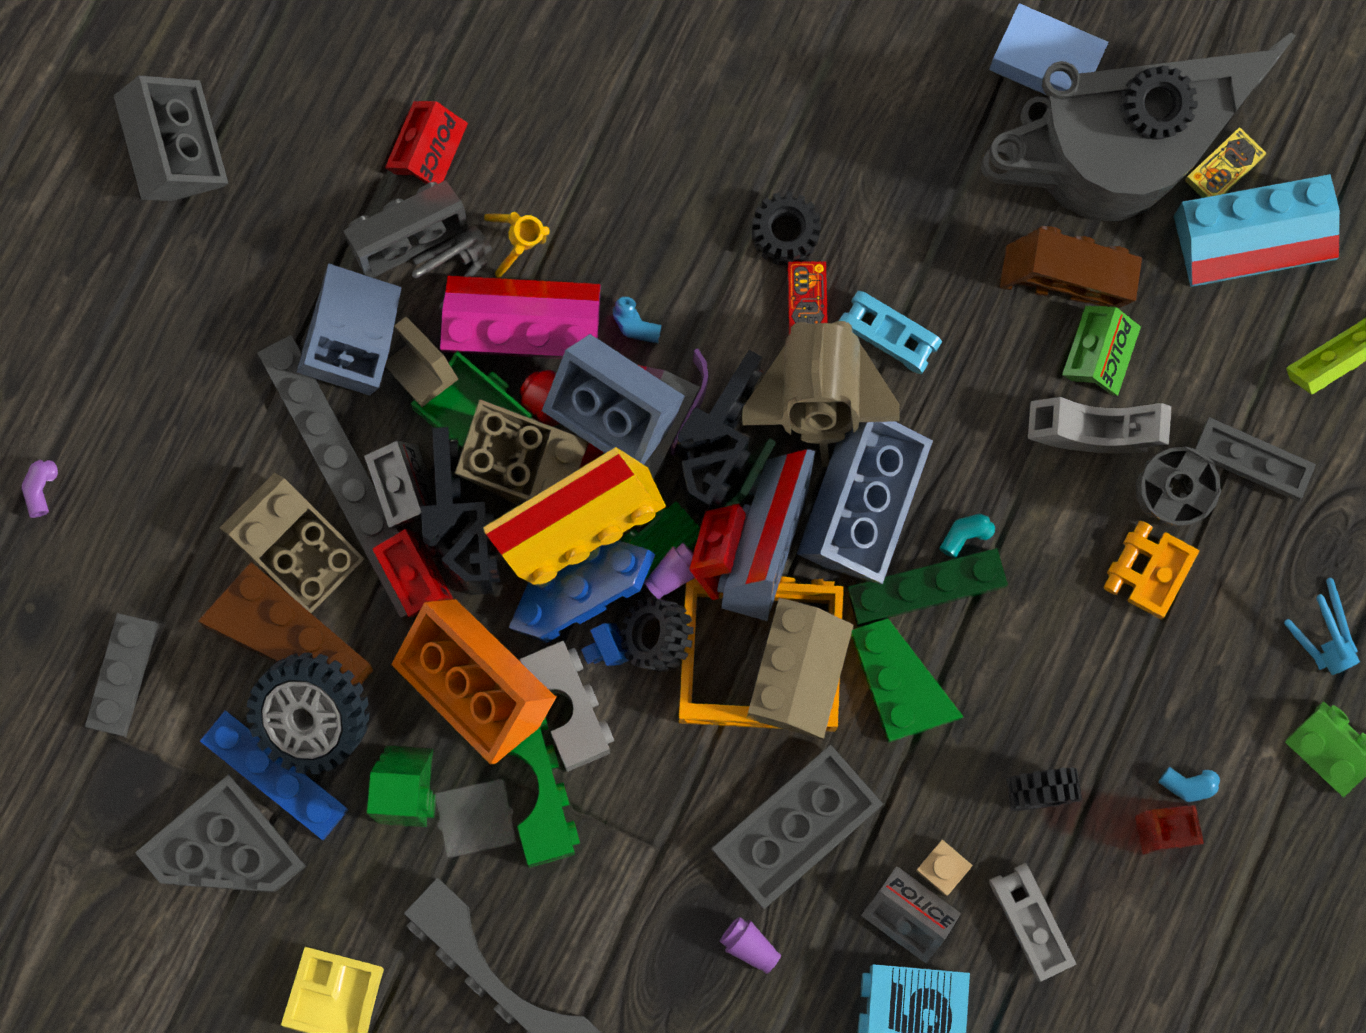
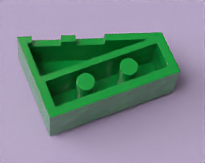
M385 746L384 753L380 755V761L376 762L370 773L367 814L378 824L426 827L427 818H434L436 795L430 790L433 749Z

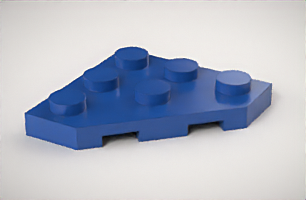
M622 541L601 545L591 551L586 560L578 564L568 565L558 571L556 577L551 581L536 585L528 582L509 628L516 633L546 643L560 636V630L575 622L581 624L607 610L605 605L621 596L628 598L639 592L655 554L648 549Z

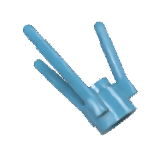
M1328 578L1326 583L1340 632L1322 594L1317 595L1316 600L1333 639L1321 645L1324 653L1321 654L1291 620L1286 619L1284 624L1314 658L1319 670L1327 667L1330 674L1335 675L1360 663V660L1356 654L1358 650L1352 641L1334 580Z

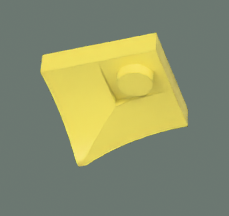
M305 947L281 1026L303 1033H368L384 969L381 966Z

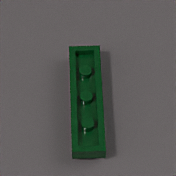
M998 548L887 576L883 584L868 581L849 586L847 592L856 624L861 626L1003 589L1008 586Z

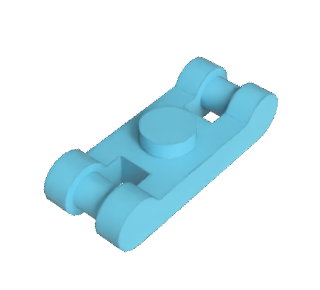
M857 291L851 300L853 306L848 313H843L839 321L852 325V332L899 360L911 371L922 374L928 365L927 358L931 352L938 350L942 340L934 333L869 294ZM866 313L876 316L871 326L862 321ZM909 337L918 342L914 352L904 346Z

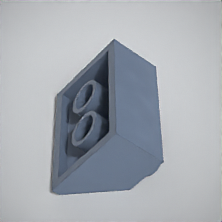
M589 334L565 350L542 411L604 453L617 447L644 465L672 427L685 396Z

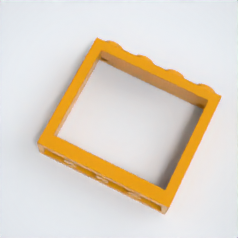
M781 577L774 601H778L780 597L795 602L829 604L828 613L842 619L843 586H834L835 581H824V579H812L811 584H795V578ZM696 578L687 582L685 592V609L687 611L684 614L690 615L692 621L687 626L693 627L694 634H689L687 640L693 642L691 648L685 646L684 651L688 653V656L685 660L682 659L679 723L782 729L746 719L750 706L692 703L697 597H709V595ZM720 593L719 598H723V593ZM840 678L826 731L835 732L838 727Z

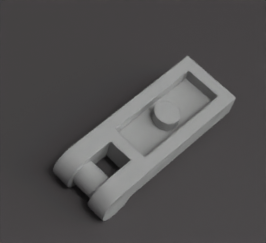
M1026 863L1015 867L1014 873L1002 878L1001 875H998L989 880L992 891L1000 902L1038 982L1076 965ZM1022 887L1027 898L1015 903L1010 892Z

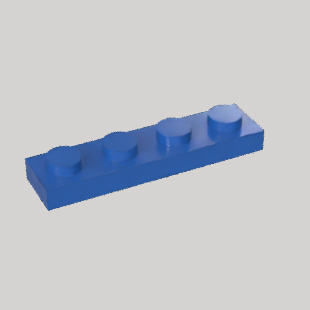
M225 710L200 742L324 841L349 809L308 776L296 773L295 766L289 770L281 767L283 758L279 757L275 762L269 759L268 755L272 750L268 747L261 751L257 745L260 738L258 736L252 737L250 730Z

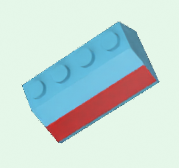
M1331 175L1183 201L1174 214V220L1190 286L1193 287L1337 260L1339 258L1340 210Z

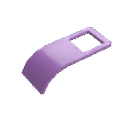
M698 348L694 350L693 362L701 372L702 386L680 430L695 407L700 408L707 390V362ZM678 434L671 446V455L673 456L677 453Z

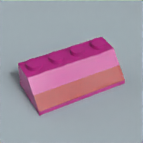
M448 276L442 310L440 350L445 353H456L458 351L463 354L562 359L566 349L589 334L598 339L601 284Z

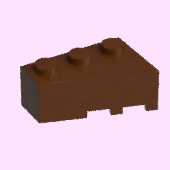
M1041 226L1037 230L1006 245L1000 288L1012 290V286L1015 284L1036 287L1035 295L1047 296L1049 289L1071 295L1070 301L1117 307L1119 309L1136 301L1142 257L1129 254V250L1124 247L1101 246L1095 244V240L1090 237H1070L1061 234V230L1056 227Z

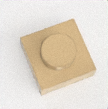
M941 840L917 868L916 872L947 897L973 865L944 840Z

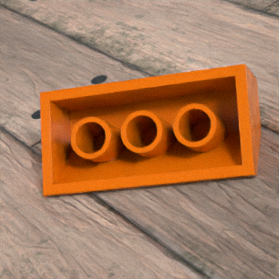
M456 599L424 602L391 664L489 764H496L540 727L556 699V696Z

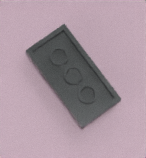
M829 745L711 850L764 910L876 812L883 803L833 746Z

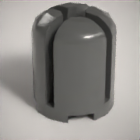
M1187 446L1169 448L1151 457L1145 463V470L1139 473L1135 483L1136 499L1142 511L1150 518L1157 517L1161 520L1160 524L1168 527L1190 525L1207 517L1216 507L1221 493L1220 476L1214 466V462L1202 451ZM1182 475H1185L1186 477L1182 483L1184 490L1189 492L1187 496L1186 493H1180L1176 497L1170 491L1173 489L1169 487L1171 479L1178 480Z

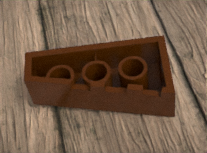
M252 562L198 620L205 629L273 663L296 653L298 657L304 652L312 653L313 659L322 654L328 656L327 664L329 665L334 660L340 662L342 666L339 671L342 674L350 670L355 675L350 681L352 685L358 682L362 684L374 671L364 658Z

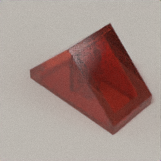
M1196 805L1153 809L1135 816L1143 855L1204 844Z

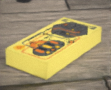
M1239 127L1191 172L1185 181L1202 198L1226 194L1264 158L1266 152Z

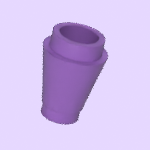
M682 543L677 548L673 546L644 581L656 598L660 599L662 596L667 595L695 578L689 570L694 553L686 544Z
M741 917L733 921L720 940V943L726 947L725 952L759 970L761 969L766 974L774 968L781 957V954L776 951L752 921H744Z

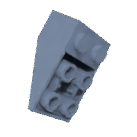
M328 264L297 373L366 395H371L379 388L390 349L401 287Z

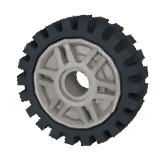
M304 652L299 657L296 653L289 655L285 659L282 658L261 676L250 692L252 695L247 702V707L251 708L246 714L247 722L254 723L250 728L252 737L261 736L260 741L257 743L261 751L269 747L272 752L268 755V758L273 762L279 757L283 758L281 767L287 770L296 765V773L305 774L310 769L311 774H320L324 769L326 772L334 769L352 754L362 741L368 728L365 725L369 721V712L365 711L369 704L367 697L359 696L364 690L360 682L352 685L350 681L355 675L350 670L342 674L339 671L342 664L334 660L329 665L327 664L328 656L319 654L314 659L313 654ZM304 709L307 710L312 715V717L308 716L305 713Z

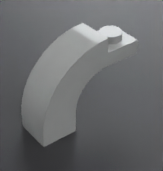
M1062 397L1031 401L1028 439L1053 447L1096 453L1148 452V447L1169 444L1171 406L1157 403L1128 408H1101L1082 405Z

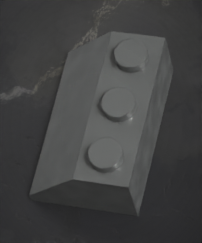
M138 76L114 95L141 200L174 201L218 189L229 184L200 80Z
M445 180L439 184L431 182L422 186L416 195L406 200L401 198L393 200L383 207L382 212L371 217L364 215L356 218L349 224V228L343 230L364 275L374 278L454 238L460 232H466L469 228L464 206Z

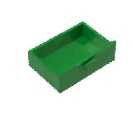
M458 351L449 362L458 380L423 407L415 400L411 403L413 410L434 428L448 427L452 439L458 438L461 451L479 400L533 419L530 412L505 392L509 387L506 382L494 372L486 376Z

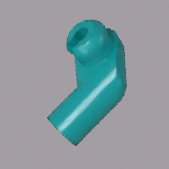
M979 513L958 519L952 525L939 550L949 557L956 558L966 539L977 537L981 540H988L995 533V525L988 516Z

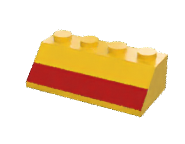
M615 447L486 525L483 529L516 575L536 585L551 581L556 577L557 572L566 566L578 564L586 560L590 552L601 545H608L618 541L622 537L623 532L631 527L648 523L666 505L648 467Z

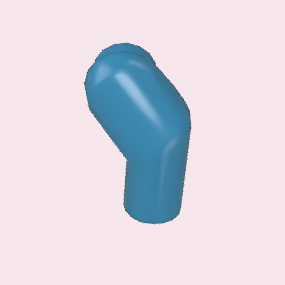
M630 297L619 298L613 308V318L622 334L628 338L658 344L662 325L642 321L635 309V301Z
M1168 767L1158 783L1184 801L1194 802L1211 798L1219 789L1220 778L1212 770H1203L1201 775L1185 778L1171 767Z

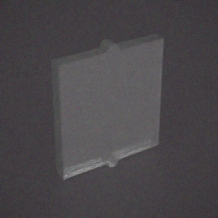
M503 779L435 793L441 820L438 823V828L443 830L448 858L516 844L511 819L514 810L508 805Z

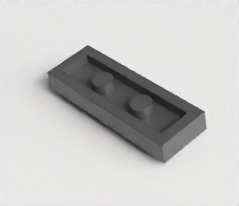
M1210 417L1206 420L1194 448L1202 451L1216 466L1297 502L1302 499L1316 464Z
M117 613L86 721V728L126 738L158 624L156 622Z

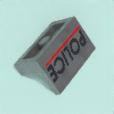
M396 441L365 455L389 528L396 529L421 518V506L437 505L436 495L417 444Z
M896 866L861 916L924 963H927L945 941L961 913Z

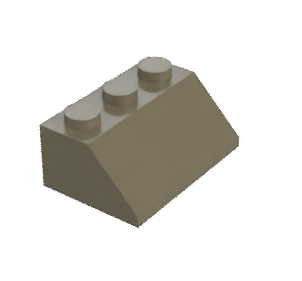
M779 597L746 719L823 740L853 624L817 607Z

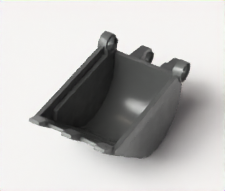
M1289 33L1267 51L1078 73V70L1068 62L1059 61L1053 63L1048 67L1042 78V88L1049 99L1037 96L1025 103L1020 118L1023 126L1001 133L994 139L990 150L986 152L981 161L982 173L988 180L994 183L1046 188L1062 207L1089 220L1121 221L1145 213L1195 166L1250 92L1260 84L1295 38V35ZM1163 65L1169 66V69L1177 68L1182 71L1180 73L1181 76H1188L1191 79V82L1188 83L1190 88H1196L1197 94L1193 95V100L1198 101V106L1192 111V114H1195L1193 121L1186 124L1188 127L1184 131L1164 139L1142 138V134L1133 133L1131 131L1133 127L1130 124L1126 125L1123 120L1126 117L1125 112H1120V105L1124 103V99L1120 97L1122 91L1128 87L1126 83L1129 79L1134 78L1135 74L1152 67ZM1057 71L1067 73L1071 79V87L1065 91L1054 89L1050 83L1051 74ZM1159 87L1151 89L1145 97L1147 112L1152 117L1159 119L1166 117L1170 113L1173 101L1169 92ZM1033 105L1044 106L1047 111L1043 117L1033 122L1028 115L1029 108ZM1009 141L1007 143L999 145L1001 142ZM998 154L1005 156L1008 161L1001 159ZM989 159L995 167L1008 171L1003 174L993 172L989 167Z

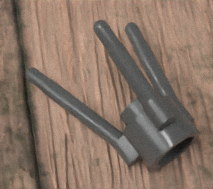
M473 226L466 232L462 231L454 238L413 259L415 265L431 258L433 259L413 271L412 276L418 278L453 256H456L463 265L469 262L472 264L463 277H473L479 269L488 263L484 256L492 248L483 233L476 226ZM444 301L439 306L441 311L443 310Z

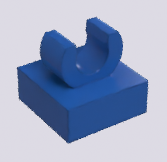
M603 623L590 630L595 643L581 649L587 664L592 662L596 664L604 660L607 666H615L629 661L624 656L628 650L621 647V642L624 639L620 636L621 632L616 623Z

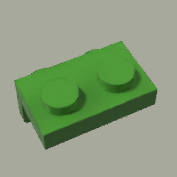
M1322 702L1315 712L1286 739L1285 743L1342 797H1345L1366 777V734L1361 733L1359 735L1348 725L1350 722L1348 717L1338 707L1334 705L1329 707L1325 702Z

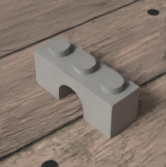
M561 641L521 658L520 662L553 694L562 695L569 699L574 707L573 715L569 722L560 728L550 731L566 771L569 772L611 754L608 744L613 742L614 738L606 720L598 722L593 707L598 706L599 703L590 683L584 686L581 683L577 672L583 670V666L575 648L567 650L564 641Z

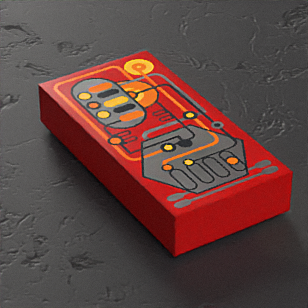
M826 261L788 262V323L790 335L791 327L798 322L809 324L827 323Z

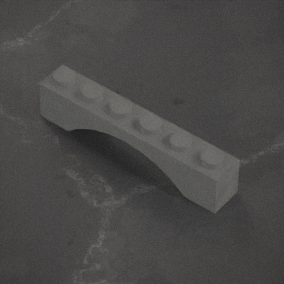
M439 878L404 913L411 920L406 927L422 942L428 937L440 947L435 954L452 970L458 964L469 975L464 982L481 998L487 992L495 999L498 1004L494 1007V1010L509 1025H512L517 1020L527 1030L526 1033H601L584 1016L562 1015L543 1010L524 1001L508 989L490 969L479 950L472 929L469 907Z

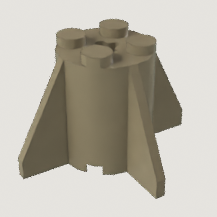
M836 321L832 324H809L806 322L794 324L791 327L790 335L786 338L785 346L744 405L742 412L743 425L783 424L785 431L790 435L792 429L801 434L802 441L820 444L822 467H828L830 443L844 440L845 433L852 428L854 433L858 429L859 422L900 421L898 401L860 344L858 337L852 332V325L845 321Z

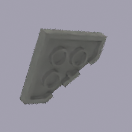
M229 774L135 852L159 883L167 885L276 892L306 867Z

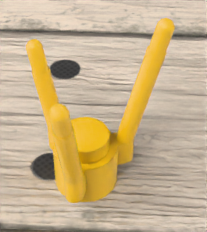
M517 212L484 215L485 221L510 223L511 225L508 234L509 240L514 247L496 270L495 276L501 277L524 250H528L538 243L544 244L546 242V235L550 232L549 228L543 227L541 221L531 215L520 217Z

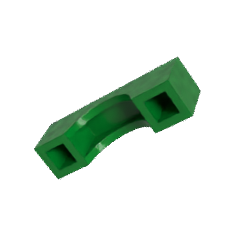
M546 717L534 733L507 754L517 757L528 764L536 774L539 783V796L534 810L526 820L517 826L529 868L575 855L573 845L580 844L575 822L570 821L566 823L562 807L570 805L564 782L556 784L552 769L559 767L553 744L545 746L541 731L549 729Z

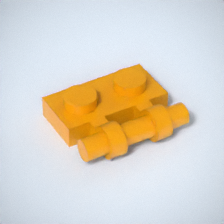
M1139 521L1134 531L1128 532L1123 542L1125 548L1118 561L1112 562L1107 574L1109 578L1103 588L1109 593L1117 595L1123 583L1134 587L1127 601L1162 620L1200 550L1167 532L1161 536L1158 544H1155L1147 539L1153 527L1144 521ZM1139 553L1150 558L1142 574L1131 569Z

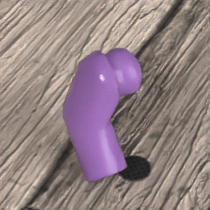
M38 460L32 463L22 483L23 496L31 518L49 513L43 488L46 481H53L58 475L57 466L51 460L44 462Z

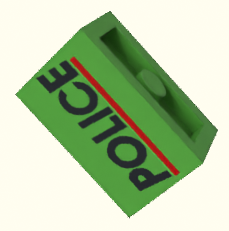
M1085 306L1062 375L1070 381L1096 383L1109 394L1118 396L1141 326L1117 307Z

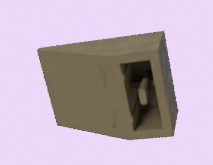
M479 400L454 474L519 506L579 470L588 441Z
M275 472L220 527L264 572L310 613L365 559L285 478Z

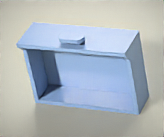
M1019 3L989 70L1045 94L1042 88V78L1048 67L1053 63L1063 61L1072 64L1078 70V73L1095 72L1108 42ZM1057 71L1051 74L1050 83L1054 89L1065 91L1071 87V79L1067 73Z

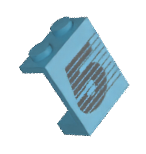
M871 965L870 972L862 974L861 997H868L867 1013H860L858 1033H966L970 973Z

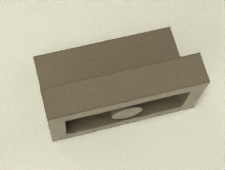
M405 317L394 326L406 343V346L386 360L385 368L413 399L423 407L457 381L458 377L444 355Z

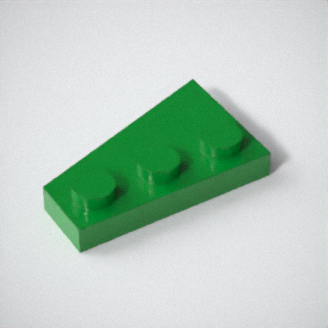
M888 618L852 630L851 637L888 743L963 718V715Z

